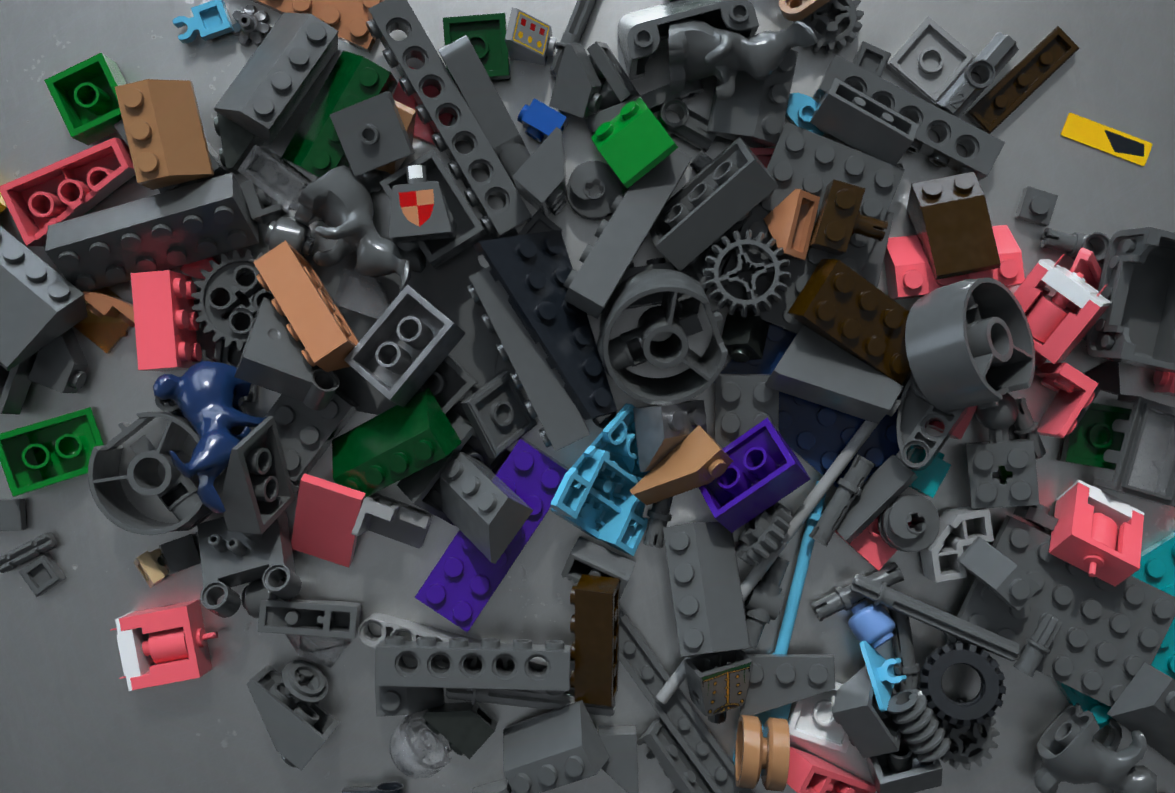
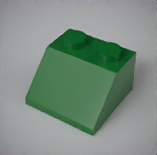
M641 97L636 101L627 103L621 109L619 115L610 122L601 124L591 137L598 151L627 189L678 148Z

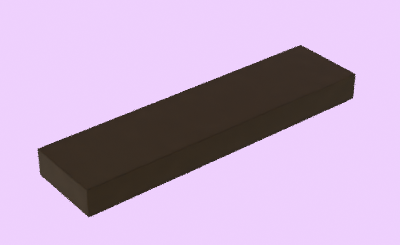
M1057 26L964 115L977 128L990 134L1060 68L1079 47Z

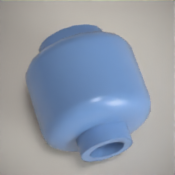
M864 600L851 609L854 615L848 620V626L859 643L865 640L876 649L894 637L892 631H894L896 624L883 605L878 604V606H875L873 603L869 605L867 600Z

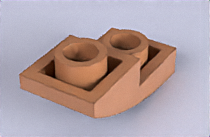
M82 292L85 301L88 302L86 308L100 318L103 316L116 318L119 315L121 320L135 328L132 303L100 293Z

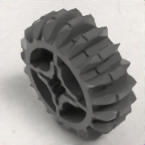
M750 229L746 231V239L740 240V233L734 231L733 237L735 242L730 243L729 239L723 236L721 238L725 246L723 250L717 245L712 246V251L718 255L717 258L706 256L705 261L714 266L713 268L703 269V275L713 276V279L704 282L705 288L715 286L716 290L709 294V298L713 300L718 296L722 297L717 305L719 309L724 308L728 302L731 304L728 312L730 315H734L736 307H741V317L746 318L748 314L747 308L753 307V313L757 317L760 316L758 306L763 304L768 312L772 310V306L768 301L770 298L777 303L781 302L782 298L776 293L777 289L787 292L788 286L781 283L780 279H790L791 273L781 271V268L789 266L790 261L789 259L778 260L784 253L783 247L774 252L772 251L776 244V239H770L766 245L762 243L765 237L764 232L758 234L756 241L751 240L752 230ZM745 248L760 251L770 262H752L749 260ZM736 251L737 267L727 272V274L719 276L723 261L727 256ZM742 259H744L745 265L750 267L749 271L752 268L756 271V273L752 274L751 278L752 289H749L748 282H744V277L740 280L737 276L742 273ZM774 272V280L771 287L766 293L758 297L755 286L756 281L767 273ZM739 284L743 286L748 300L731 296L723 288V285Z

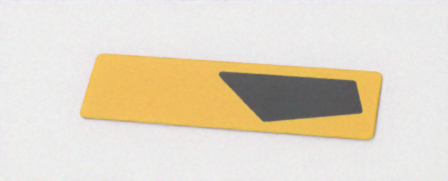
M1073 113L1068 114L1061 135L1140 166H1145L1152 148V143Z

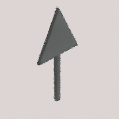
M1108 360L1085 374L1099 383L1094 390V399L1100 390L1120 396L1119 362ZM1092 402L1086 408H1083L1079 413L1078 417L1076 418V427L1078 426L1081 419L1089 409Z

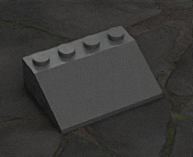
M0 226V365L9 371L84 320L88 315L84 294Z

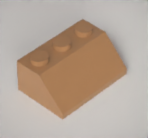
M145 79L115 87L138 184L155 190L214 175L193 83L190 80Z

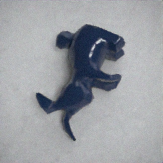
M201 361L192 365L181 377L173 374L161 375L155 381L153 391L154 396L160 400L171 399L176 402L184 417L193 426L200 440L193 450L189 463H183L176 453L170 450L169 454L174 466L184 477L190 478L197 474L199 478L197 494L201 502L211 511L223 514L226 510L213 486L214 480L228 467L232 448L252 431L250 427H257L268 416L263 418L253 417L238 411L239 407L243 404L244 397L248 396L255 384L235 378L237 367L225 363ZM246 426L240 435L231 433L232 427Z

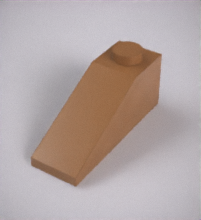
M699 425L629 491L645 505H650L711 483L715 478L724 474L733 460Z

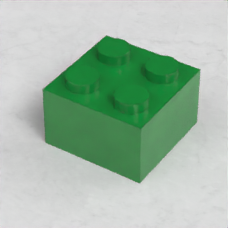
M99 53L44 80L73 139L89 146L118 132L114 125L122 120L115 87L127 83L118 64L103 53Z

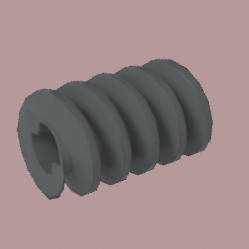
M906 689L891 696L887 711L891 713V719L897 724V729L903 734V739L909 744V749L917 754L918 761L931 762L937 760L949 750L951 744L950 736L946 733L933 708L930 709L927 705V697L923 695L922 691Z

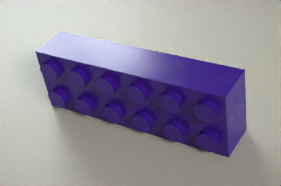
M520 438L496 476L531 507L533 512L496 564L490 562L464 533L459 530L415 598L468 633L547 514L557 489L569 468L524 438Z

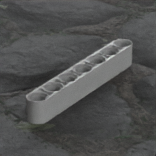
M383 613L371 614L361 623L358 629L360 641L372 648H376L379 642L385 640L387 636H398L400 631L408 632L412 637V641H417L418 637L430 636L435 637L439 642H449L450 638L464 637L468 638L469 643H481V640ZM368 624H378L381 627L382 635H372L369 632ZM412 654L403 655L405 657L417 660V658ZM439 654L434 657L435 663L438 666L445 668L450 666L447 656ZM473 655L471 660L466 661L468 666L474 669L480 668L483 665L481 659ZM508 656L500 657L503 661L501 668L508 670L515 666L512 658ZM534 657L529 661L531 667L535 670H543L547 666L546 661L541 657ZM529 690L551 697H558L566 692L553 690Z

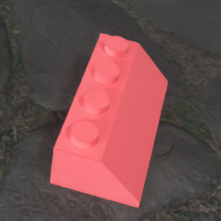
M1007 225L992 226L1001 263L1000 268L936 280L918 235L888 238L884 256L888 296L893 300L923 297L937 288L966 279L993 278L1000 281L1006 287L1021 285L1025 280L1022 251Z

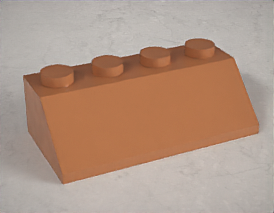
M286 240L254 261L253 263L260 272L256 275L259 283L267 292H272L275 298L271 302L281 316L285 315L290 323L286 327L296 341L301 340L305 347L301 352L307 362L312 367L317 365L326 372L350 367L344 359L359 341L311 263Z

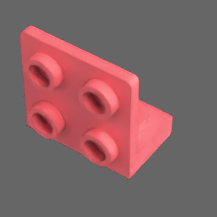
M1066 362L1057 364L1043 363L1040 368L1037 367L1034 374L1042 378V385L1058 393L1038 422L1039 427L1037 431L1039 435L1064 438L1065 435H1069L1076 427V418L1081 410L1093 401L1095 397L1094 390L1099 383Z

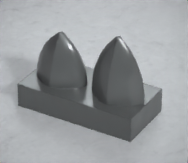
M596 41L587 48L589 52L588 57L599 80L604 77L606 78L600 91L602 103L599 110L607 109L640 96L607 43Z

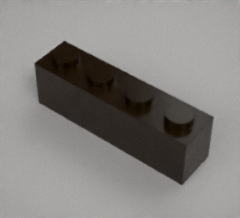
M582 574L577 586H572L570 604L575 605V614L571 617L570 633L575 634V642L571 645V661H575V669L571 673L570 688L575 689V702L583 700V703L612 707L617 694L619 578Z

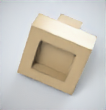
M160 548L151 552L146 551L136 557L133 562L150 588L162 582L165 576L169 574L167 567L161 566L157 562V559L162 556Z

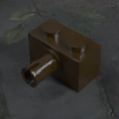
M833 179L826 187L809 247L840 256L846 253L850 238L854 233L881 242L886 232H884V229H887L888 221L860 214L859 209L866 188Z

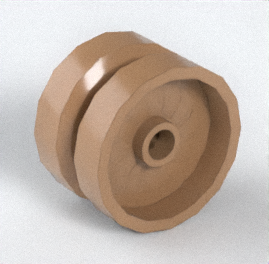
M740 715L735 745L736 786L754 789L759 782L761 774L762 784L766 790L783 792L788 779L790 735L787 719L769 717L764 724L762 732V724L757 716Z

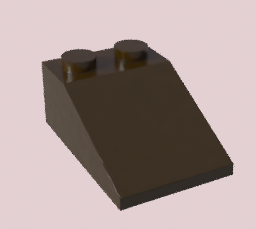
M974 172L911 183L907 211L936 280L1000 268V258L985 195Z

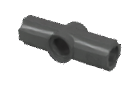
M998 32L934 106L960 118L985 88L993 83L998 73L1018 52L1019 49L1016 41L1009 35ZM971 72L979 74L982 80L981 84L973 81Z

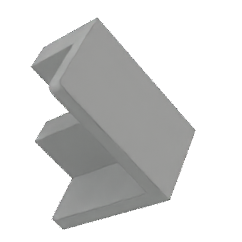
M375 493L364 498L351 534L358 537L369 530L415 548H421L434 515L428 511Z

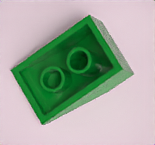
M91 407L0 434V463L13 497L88 473V465L93 448L104 445Z

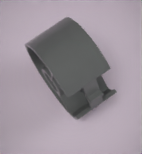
M652 269L637 273L616 287L601 313L597 349L607 374L621 390L632 398L653 405L679 404L695 398L704 392L719 376L728 353L716 323L722 320L723 316L719 309L711 310L710 302L701 284L694 278L679 271ZM663 292L661 306L651 307L644 311L638 320L637 328L609 340L611 330L617 318L630 304L646 295ZM678 292L690 295L701 301L713 332L709 346L702 357L689 348L687 339L688 336L703 331L697 313L679 319L674 312ZM661 332H672L671 336L664 341L652 340L654 336ZM647 361L655 367L663 369L675 367L681 362L690 367L684 372L665 378L643 377L626 369L629 366L634 367Z
M993 278L959 281L931 291L919 298L911 307L905 328V344L909 365L921 392L937 409L942 412H949L978 405L980 410L999 406L998 401L1003 400L1002 395L1031 387L1035 373V348L1031 329L1020 303L1013 293L1000 281Z
M182 412L137 413L136 415L139 418L132 424L130 422L118 424L122 430L120 434L106 445L93 448L88 465V482L92 497L105 517L126 531L141 535L189 531L207 519L213 511L201 502L197 494L198 488L192 482V477H184L174 466L169 451H174L183 463H189L191 458L182 449L188 434L198 444L200 441L198 434ZM154 418L169 420L158 449L153 446L146 435H143L130 446L136 456L129 463L127 475L120 476L119 464L124 449L121 444ZM159 462L165 468L164 481L158 475ZM227 468L214 480L213 486L220 499ZM120 479H128L130 486L139 494L145 496L157 495L179 522H159L142 514L128 500Z

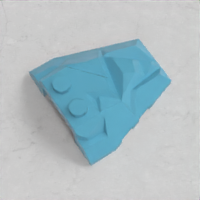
M626 403L564 475L550 507L553 513L587 535L601 540L628 555L634 556L647 528L648 518L643 517L645 504L629 490L650 471L640 472L633 408L636 407Z

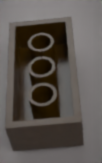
M822 259L789 309L788 314L900 385L903 384L911 372L905 344L906 321L910 311L840 260Z

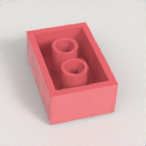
M171 270L131 273L138 370L161 372L188 370L192 365L199 363L202 359V350L200 344L197 343L196 331L199 330L200 324L196 322L198 318L197 312L192 310L195 298L191 296L192 293L197 292V287L194 281H192V277Z

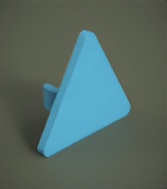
M865 640L861 641L860 648L879 710L881 712L887 711L895 683L904 682L907 679L906 675L897 676L894 672L893 665L901 663V658L886 660Z

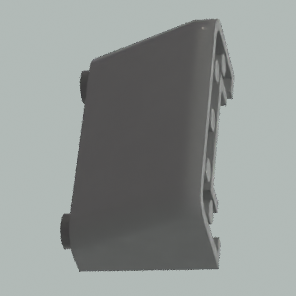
M676 0L624 15L618 23L617 31L629 79L633 80L645 76V65L649 59L656 57L655 51L658 49L660 40L669 38V22L701 14L706 19V22L714 28L730 30L746 38L754 36L759 23L752 3L748 0Z

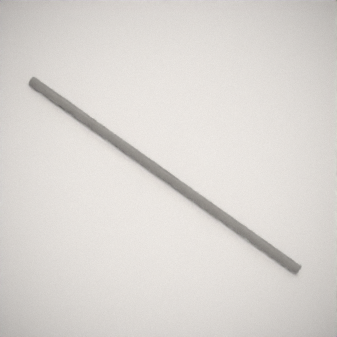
M912 371L909 373V375L903 382V388L897 398H899V396L904 391V388L912 375ZM864 421L792 516L793 519L788 523L791 526L785 534L781 548L776 553L774 551L771 552L767 559L763 557L760 564H756L741 583L743 602L877 427V423ZM699 655L686 656V657L684 658V660L689 659V658H693V657H696V656H699ZM684 660L656 695V698L663 704L669 701L686 678Z

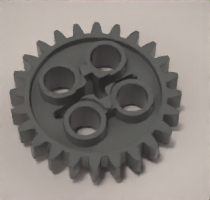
M247 249L244 258H241L239 252L234 250L233 259L230 260L222 253V263L220 265L213 260L209 261L213 268L211 272L201 269L200 272L206 278L205 281L194 282V284L201 288V292L191 294L193 298L200 300V304L192 306V310L202 312V315L196 319V322L199 324L208 323L203 330L205 334L216 332L212 341L218 343L225 338V348L230 349L234 342H236L238 351L243 352L261 299L266 295L273 296L271 291L267 292L265 289L252 295L261 285L256 277L260 272L253 262L264 255L262 252H260L256 259H253V253L249 249ZM247 271L254 272L255 280L252 285L241 286L240 276ZM221 291H228L230 294L229 302L225 306H217L215 303L216 295ZM241 295L251 296L249 298L251 303L249 307L240 305L241 299L239 297ZM235 307H237L236 310H234L227 319H223L222 316L226 312H229L233 310ZM241 315H249L251 324L248 329L244 331L237 330L235 325L236 319Z

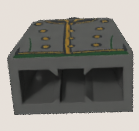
M742 650L703 654L684 660L690 698L704 716H708L710 722L716 724L725 722L728 710L740 707L745 703L753 661Z

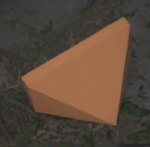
M795 189L764 218L772 237L776 239L778 249L784 248L783 254L799 260H806L820 197L801 189Z

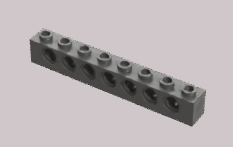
M384 0L369 8V21L366 22V26L374 40L380 39L385 48L382 52L388 65L391 68L396 67L402 78L399 79L403 91L408 97L410 95L414 97L418 104L415 109L424 125L429 123L435 133L431 135L434 144L440 152L445 151L451 162L448 163V167L456 180L461 178L467 188L464 190V194L469 204L473 208L477 206L483 217L480 218V222L487 234L493 233L495 238L498 239L528 222L532 215L408 1ZM394 30H402L407 35V38L402 41H396L390 36V33ZM410 58H418L422 61L423 67L412 69L407 65L406 61ZM432 85L439 90L440 94L437 97L430 98L423 93L422 89ZM443 113H449L454 116L456 123L451 126L443 125L439 120V116ZM466 141L471 145L472 151L468 154H462L457 151L455 143ZM475 168H481L487 173L488 179L484 182H478L472 177L471 171ZM491 195L499 196L503 201V208L499 210L492 209L488 204V197Z

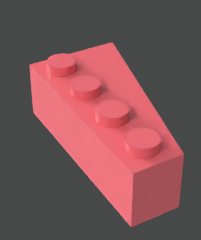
M114 137L1 185L0 193L25 245L44 246L49 225L83 216L135 175L129 147L123 139Z

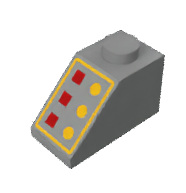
M512 8L505 36L509 58L546 66L548 56L553 57L557 40L552 37L551 26L517 8Z

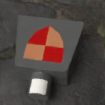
M424 165L406 167L408 184L394 185L392 187L389 239L397 244L455 238V231L444 191L439 181L427 182L426 166Z

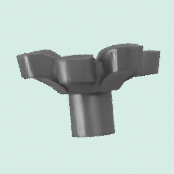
M247 5L245 13L236 10L232 15L237 23L232 25L234 28L232 33L235 36L239 35L238 40L243 46L249 45L250 40L256 46H259L264 40L261 35H267L272 29L270 25L264 23L269 20L268 13L263 10L256 13V7L253 5Z

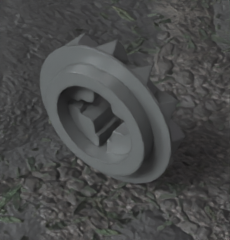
M304 660L291 661L280 673L282 678L279 684L286 688L285 695H292L294 697L295 703L302 700L306 706L312 703L318 704L327 695L328 681L324 673L310 662ZM308 681L310 682V683L308 684V686H306V685L301 686V685H299V683H298V682H300V683L305 682V683H306V682H308Z

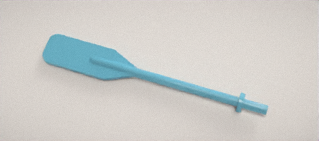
M826 494L807 518L776 648L772 654L788 653L815 542L813 538L809 537V534L822 515ZM792 703L753 715L760 719L762 732L764 724L769 717L784 718L788 721ZM734 749V753H733V763H734V764H735V749Z

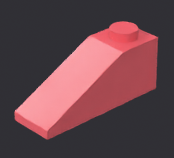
M790 747L787 784L797 793L876 792L874 784L813 754Z

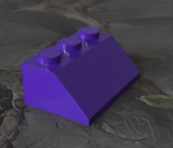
M767 417L723 448L733 462L720 477L698 488L714 518L732 533L811 479L797 456Z

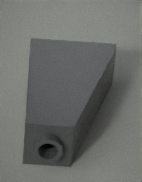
M805 325L801 327L765 383V386L770 389L877 424L886 414L892 417L902 402L897 398L903 388L902 385Z

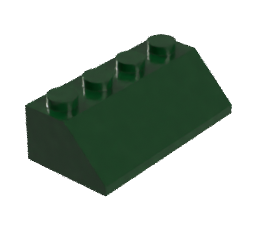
M343 50L283 153L282 158L317 179L333 168L342 165L349 168L350 164L330 114L386 91H391L392 94L397 85V81L392 73L363 56Z
M428 387L414 395L404 408L397 404L333 439V480L336 484L366 493V498L445 458L462 442Z

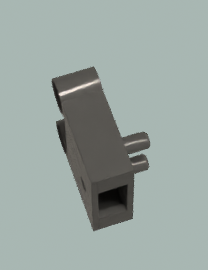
M263 298L252 323L234 377L302 401L313 410L325 409L340 385L338 376L333 371L326 372L322 368H317L314 371L311 370L312 366L301 352L305 349L301 340L296 341L286 327L290 323L285 315L281 316L277 312L270 299Z
M286 511L262 535L228 531L224 517L197 524L204 586L200 600L206 609L222 618L234 615L239 610L241 599L239 594L231 589V587L262 579L264 587L279 599L290 600L299 594L302 582L295 573ZM287 577L286 582L282 586L278 587L279 581L282 578ZM225 594L223 601L217 605L218 599Z

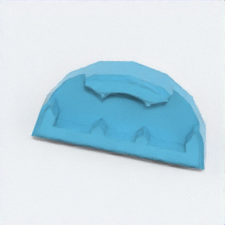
M790 93L785 115L789 122L820 136L824 135L815 125L810 123L819 103L810 96L801 93Z

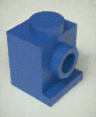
M535 98L530 106L527 104L523 106L517 118V121L526 128L525 133L539 142L542 139H546L556 127L563 133L568 125L566 116Z

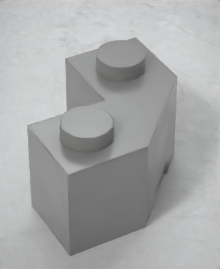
M971 506L944 510L939 517L940 526L937 537L926 549L920 550L923 576L935 583L967 578L966 568L957 561L964 553L963 546L971 545L978 536L986 542L994 541L990 510L986 508L972 509Z

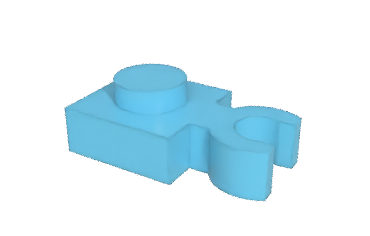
M212 0L192 7L191 10L194 17L178 16L172 20L177 28L188 27L186 33L178 35V39L182 43L193 42L198 34L201 35L203 40L207 41L234 31L223 0Z

